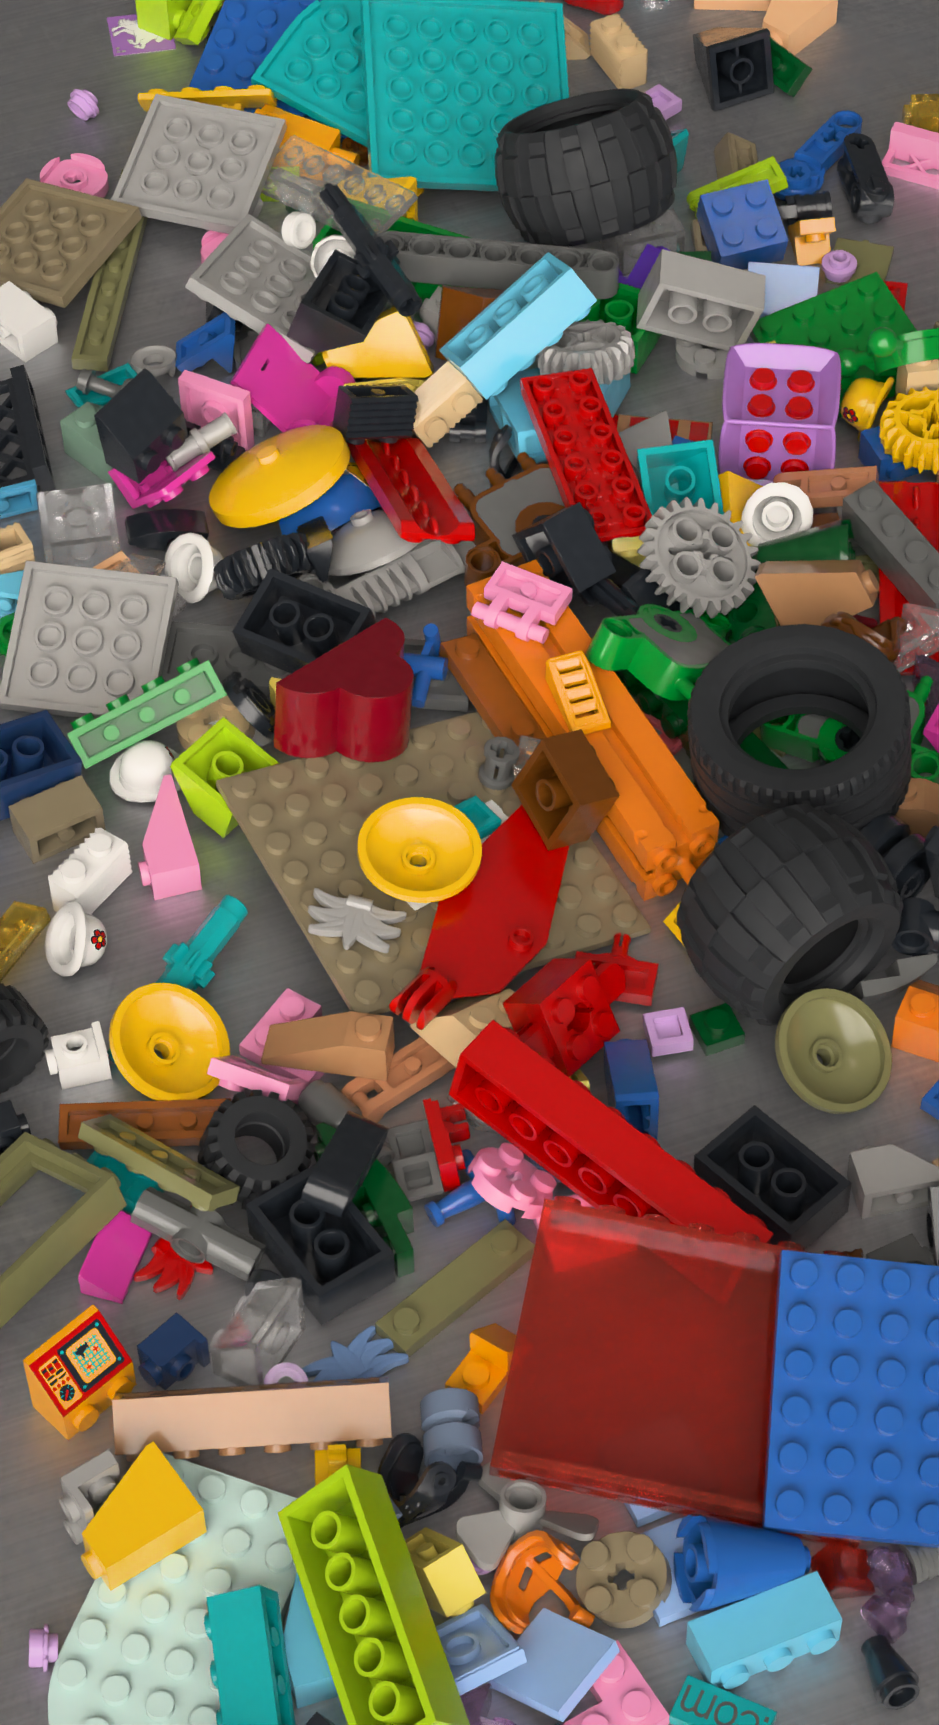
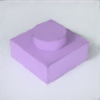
M660 84L644 92L652 98L653 106L661 111L665 120L682 111V99Z
M684 1007L643 1014V1027L652 1057L693 1050L694 1040Z

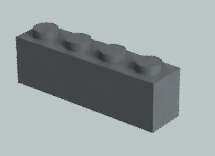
M873 480L843 498L842 519H851L854 532L853 539L889 578L932 629H935L939 626V553Z

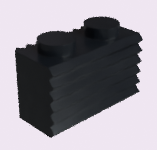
M404 384L340 385L338 387L332 427L341 432L347 443L354 445L364 444L365 439H377L383 443H396L398 438H410L413 436L412 430L414 429V417L416 416L417 402L419 401L418 396Z

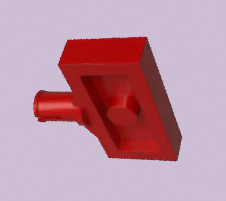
M616 933L613 938L611 953L593 954L576 952L575 959H591L592 964L616 963L621 967L625 974L626 989L615 1001L645 1006L652 1005L659 964L639 961L628 956L631 943L629 935L624 933L621 945V933Z

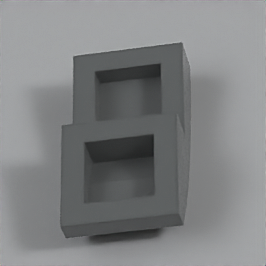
M929 954L896 959L885 970L887 977L860 981L849 993L863 1001L866 1005L895 996L928 972L938 962L937 955Z
M427 1119L390 1127L387 1139L391 1149L395 1152L392 1163L396 1180L409 1202L444 1194Z

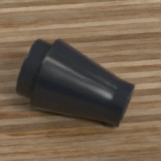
M876 1635L867 1639L861 1646V1652L866 1660L875 1699L883 1703L890 1710H897L908 1706L918 1697L920 1692L918 1675L890 1645L886 1636Z

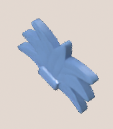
M370 1326L357 1335L348 1347L336 1341H331V1357L317 1360L302 1369L307 1377L316 1376L313 1381L381 1377L390 1369L407 1364L409 1356L404 1353L385 1354L394 1348L393 1342L388 1338L371 1341L376 1335L375 1326Z

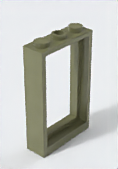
M24 1132L0 1155V1207L38 1170L85 1194L0 1276V1329L127 1205L119 1189L121 1182L110 1169L106 1167L100 1169L88 1163L78 1153L73 1152L70 1154L59 1149L51 1140L47 1138L41 1140L27 1132Z

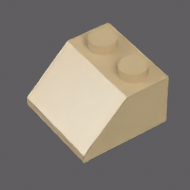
M505 988L498 994L460 998L449 1003L423 1030H419L416 1027L417 1022L411 1024L410 1028L454 1067H457L460 1053L492 1020H495L503 1027L514 1030L502 1004L514 991L510 988Z

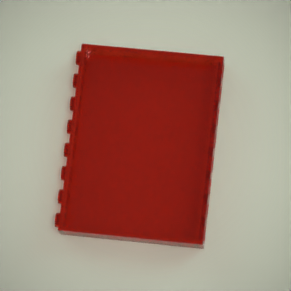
M555 1196L554 1200L544 1198L489 1475L511 1480L525 1479L533 1481L540 1486L685 1516L700 1514L762 1528L779 1254L782 1250L807 1252L805 1247L790 1241H780L778 1246L760 1242L758 1236L745 1232H735L733 1236L715 1233V1228L701 1223H690L688 1227L670 1224L671 1220L657 1214H645L643 1218L625 1215L626 1211L612 1205H600L599 1209L581 1206V1201L568 1196ZM823 1251V1254L850 1257L848 1254L839 1251ZM781 1532L798 1536L801 1540L854 1551L861 1543V1540Z

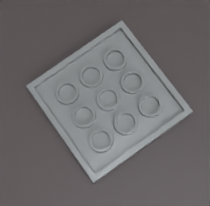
M155 94L111 200L139 207L141 216L230 234L247 214L253 215L286 132V120Z
M247 214L190 276L185 288L195 293L200 299L224 311L232 319L240 321L253 329L258 334L263 326L266 324L271 325L307 364L318 353L286 336L301 301L316 280L310 265L312 253L306 249L288 246L284 242L282 234Z
M26 561L0 683V709L32 713L47 710L50 715L81 718L92 712L96 719L109 712L106 704L125 694L128 695L131 701L144 694L141 686L160 677L162 674L179 586L177 578Z

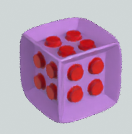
M744 343L730 347L724 370L722 394L724 422L719 439L718 475L730 471L761 486L773 483V478L779 473L835 469V425L838 418L841 390V360L837 352L815 346L777 343Z

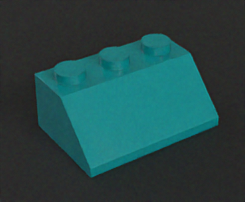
M713 439L637 449L636 465L639 485L652 516L661 506L666 508L672 500L680 504L685 497L690 499L692 505L699 498H703L707 509L716 502L718 503V513L724 514Z

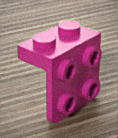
M212 451L204 453L181 466L175 472L165 459L154 473L149 474L140 484L114 468L109 470L108 474L132 509L144 504L151 508L162 500L167 502L179 495L184 490L181 485L191 480L193 482L205 475L210 470L207 464L216 457Z

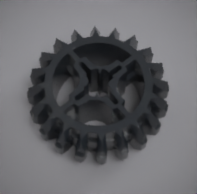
M291 533L271 538L236 551L234 554L220 560L213 569L216 575L215 581L223 597L229 600H239L253 596L270 568L296 579L304 574L311 573L314 568L306 552L307 547L305 543L308 542L306 534Z

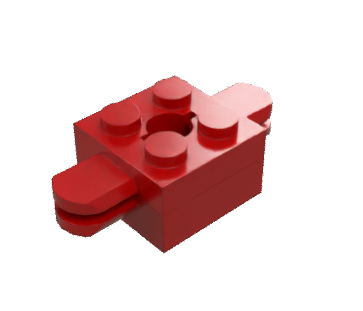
M553 958L502 1004L514 1031L520 1036L522 1042L535 1052L548 1056L555 1063L557 1069L571 1077L604 1046V1042H609L620 1032L610 1004L625 991V974L616 963L592 964L591 959Z

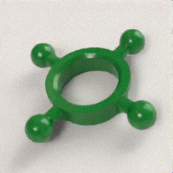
M879 327L869 335L866 350L856 352L851 348H842L837 351L841 360V377H851L859 371L861 366L865 365L878 377L897 376V367L938 360L939 328L896 335L889 328Z

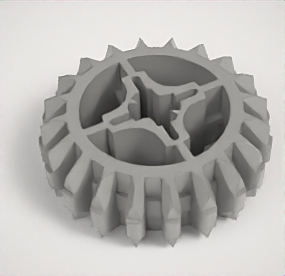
M587 319L585 322H573L563 331V336L557 343L549 347L546 346L536 355L537 367L540 370V375L592 368L599 385H610L612 380H621L623 375L631 372V367L634 366L635 346L631 332L626 331L624 326H616L615 322L604 323L601 319L598 321H589Z

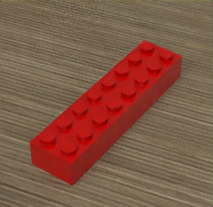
M492 1020L460 1053L448 1095L608 1219L621 1227L723 1308L729 1304L755 1273L774 1235L767 1229L765 1223L757 1216L747 1214L735 1205L728 1194L722 1189L710 1186L697 1176L694 1169L688 1163L676 1160L663 1150L654 1137L647 1133H641L629 1124L620 1111L614 1107L606 1106L591 1095L590 1090L582 1082L572 1080L557 1069L555 1063L548 1056L535 1052L523 1043L520 1036L514 1030L503 1027L495 1020Z

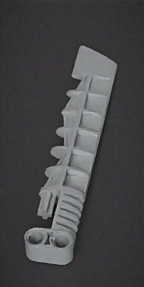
M667 410L619 432L638 482L637 449L672 445ZM424 539L423 542H420L401 557L380 567L361 572V577L337 589L329 581L323 583L319 581L316 573H307L298 579L368 607L372 610L375 617V612H387L388 606H399L400 600H411L413 593L421 595L436 585L464 573L466 555L476 545L472 541L447 544L440 540Z

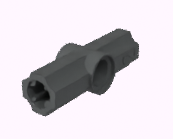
M150 1186L143 1191L131 1214L130 1222L169 1241L173 1250L182 1258L193 1263H203L206 1260L245 1281H248L252 1272L258 1268L261 1258L265 1253L266 1245L227 1226L225 1220L217 1211H202L193 1206L190 1207Z

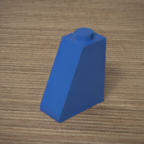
M620 1039L613 1042H604L603 1067L608 1106L620 1111L626 1121L641 1133H647L657 1140L659 1092L647 1039Z

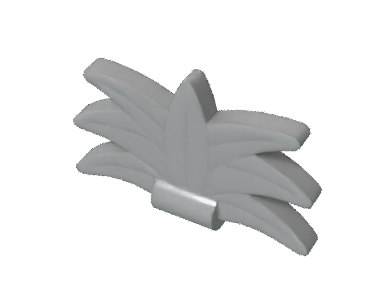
M314 888L313 896L324 908L309 905L308 913L319 924H310L308 932L325 937H342L345 950H348L357 940L373 950L388 953L390 946L383 940L397 938L401 934L400 928L390 926V924L405 920L407 912L381 909L373 905L374 900L349 894L348 898L336 897L318 888Z

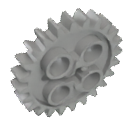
M685 497L680 504L672 500L666 508L661 506L644 525L646 529L639 536L643 544L637 550V553L646 556V558L639 566L640 568L651 570L650 575L645 580L646 582L657 581L659 586L655 594L660 595L666 592L669 595L667 599L668 606L678 601L680 602L681 613H685L689 607H693L696 618H699L705 610L710 618H714L719 612L727 615L733 608H739L754 591L753 585L757 582L755 571L761 562L752 559V557L759 550L758 547L747 545V542L753 536L751 533L741 534L739 531L743 525L742 520L735 523L729 521L732 511L728 510L721 515L718 513V503L715 502L707 509L703 498H699L692 505L690 499Z

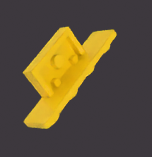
M251 85L247 89L236 90L228 86H218L214 90L208 91L186 87L181 89V92H168L164 89L155 88L148 90V93H138V102L146 112H148L155 94L244 111V108H262L265 104L277 106V99L274 93L263 85Z

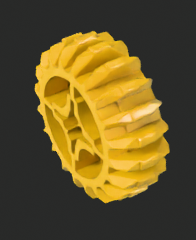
M924 386L923 390L919 392L910 388L907 395L898 393L895 400L888 401V405L880 418L879 437L881 438L885 454L892 456L893 463L903 462L905 470L915 467L918 468L919 474L923 470H931L934 475L939 470V388L936 391H931Z

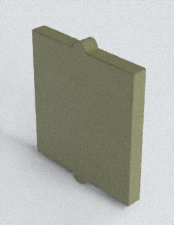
M837 237L834 251L844 250L851 253L857 260V269L846 282L838 283L825 278V283L842 286L874 272H878L882 280L886 281L894 253L893 246L869 243L868 240L856 241Z

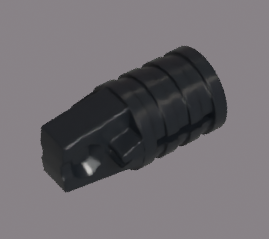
M829 191L803 194L801 196L799 194L785 196L786 204L777 205L781 220L787 219L788 226L801 220L832 217V203Z

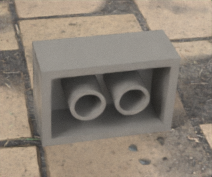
M662 249L638 294L636 328L729 351L731 346L746 342L764 311L766 276Z

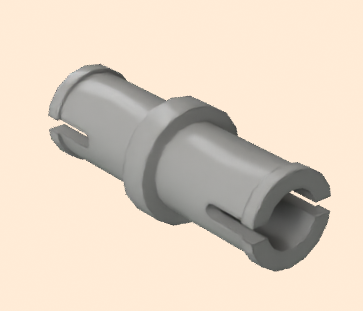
M224 412L220 417L199 430L196 428L189 431L190 435L179 449L174 450L166 460L175 472L197 456L210 452L212 447L233 434H237V430Z

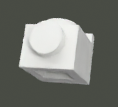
M100 1021L92 1022V1028L50 1037L52 1049L45 1050L50 1075L58 1074L62 1090L112 1079Z

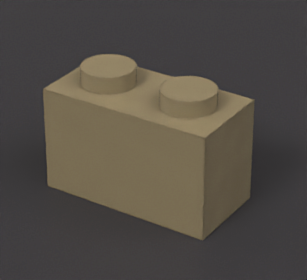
M82 776L61 782L55 787L8 806L13 833L33 864L84 843L85 838H90L89 833H95V828L106 830L102 806Z

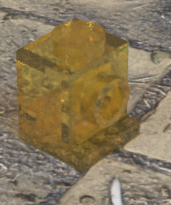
M939 94L911 95L910 104L903 105V124L939 133Z

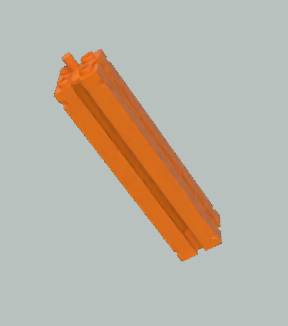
M536 559L517 566L549 579L548 576L543 575V569ZM491 577L466 586L467 608L471 613L477 601L489 606L492 601L484 598V587ZM567 606L555 626L541 620L537 625L549 629V635L544 644L532 639L526 642L516 638L515 633L501 627L493 629L484 625V620L472 615L467 616V635L473 633L477 635L546 738L570 732L545 679L546 661L548 659L580 650L585 654L592 641L570 607ZM508 608L506 613L522 618L524 613ZM587 659L610 718L611 728L585 734L590 745L595 749L598 759L608 776L613 780L616 790L620 795L598 825L596 831L631 883L634 882L636 884V890L643 901L656 896H665L676 888L677 880L683 878L688 885L698 867L714 850L715 843L718 842L720 822L714 813L706 808V802L616 673L601 669ZM577 684V685H574V686L566 687L565 689L577 687V686H580L581 684ZM588 698L581 699V700L574 701V702H570V703L573 704V703L585 701V700H588ZM589 711L575 716L578 719L595 713L594 711Z

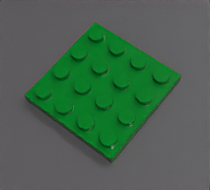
M874 272L759 318L750 333V337L754 343H765L775 340L777 344L815 346L835 352L842 348H851L856 352L866 350L869 335L879 327L889 328L896 335L917 330L878 272ZM866 365L861 366L859 371L851 377H841L840 404L837 419L842 417L840 405L845 392L853 381L866 377L885 383L889 377L876 376ZM893 376L894 384L885 399L895 395L896 376Z

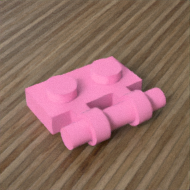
M502 561L484 587V598L492 601L489 606L477 601L473 606L471 615L484 620V625L493 629L501 627L514 632L516 638L526 642L532 639L544 644L549 635V629L537 624L541 620L555 626L572 600L573 589ZM508 608L524 613L522 618L506 613Z

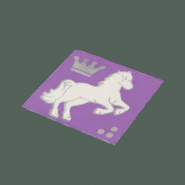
M137 14L107 17L114 57L176 49L174 38L170 41L138 28Z

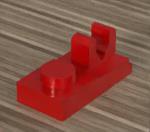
M424 1099L425 1114L444 1192L452 1191L460 1186L458 1171L466 1169L460 1144L451 1145L468 1140L471 1137L468 1122L454 1124L467 1120L465 1109L461 1104L440 1108L438 1100Z

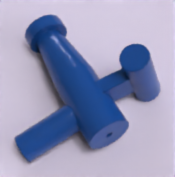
M433 623L427 624L423 628L425 645L421 654L404 653L403 657L411 666L414 677H416L412 692V706L417 708L425 706L431 679L445 681L448 671V659L438 657L441 638L437 625Z
M468 1149L462 1150L466 1167L464 1171L471 1180L457 1187L437 1203L430 1201L424 1205L427 1216L436 1228L445 1223L444 1219L474 1208L486 1201L474 1189L471 1183L475 1174L473 1171L468 1173V1167L475 1156ZM494 1207L499 1223L506 1219L512 1225L515 1224L514 1208L508 1214Z

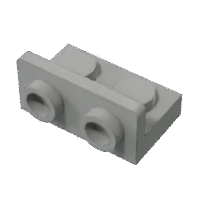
M109 1449L60 1478L63 1497L59 1499V1503L67 1516V1519L63 1520V1524L76 1545L83 1542L82 1532L121 1480L119 1464Z

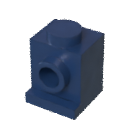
M177 1312L137 1345L140 1362L138 1370L143 1379L154 1388L159 1385L163 1390H167L176 1381L180 1382L186 1379L192 1373L197 1363L205 1368L211 1362L208 1339Z

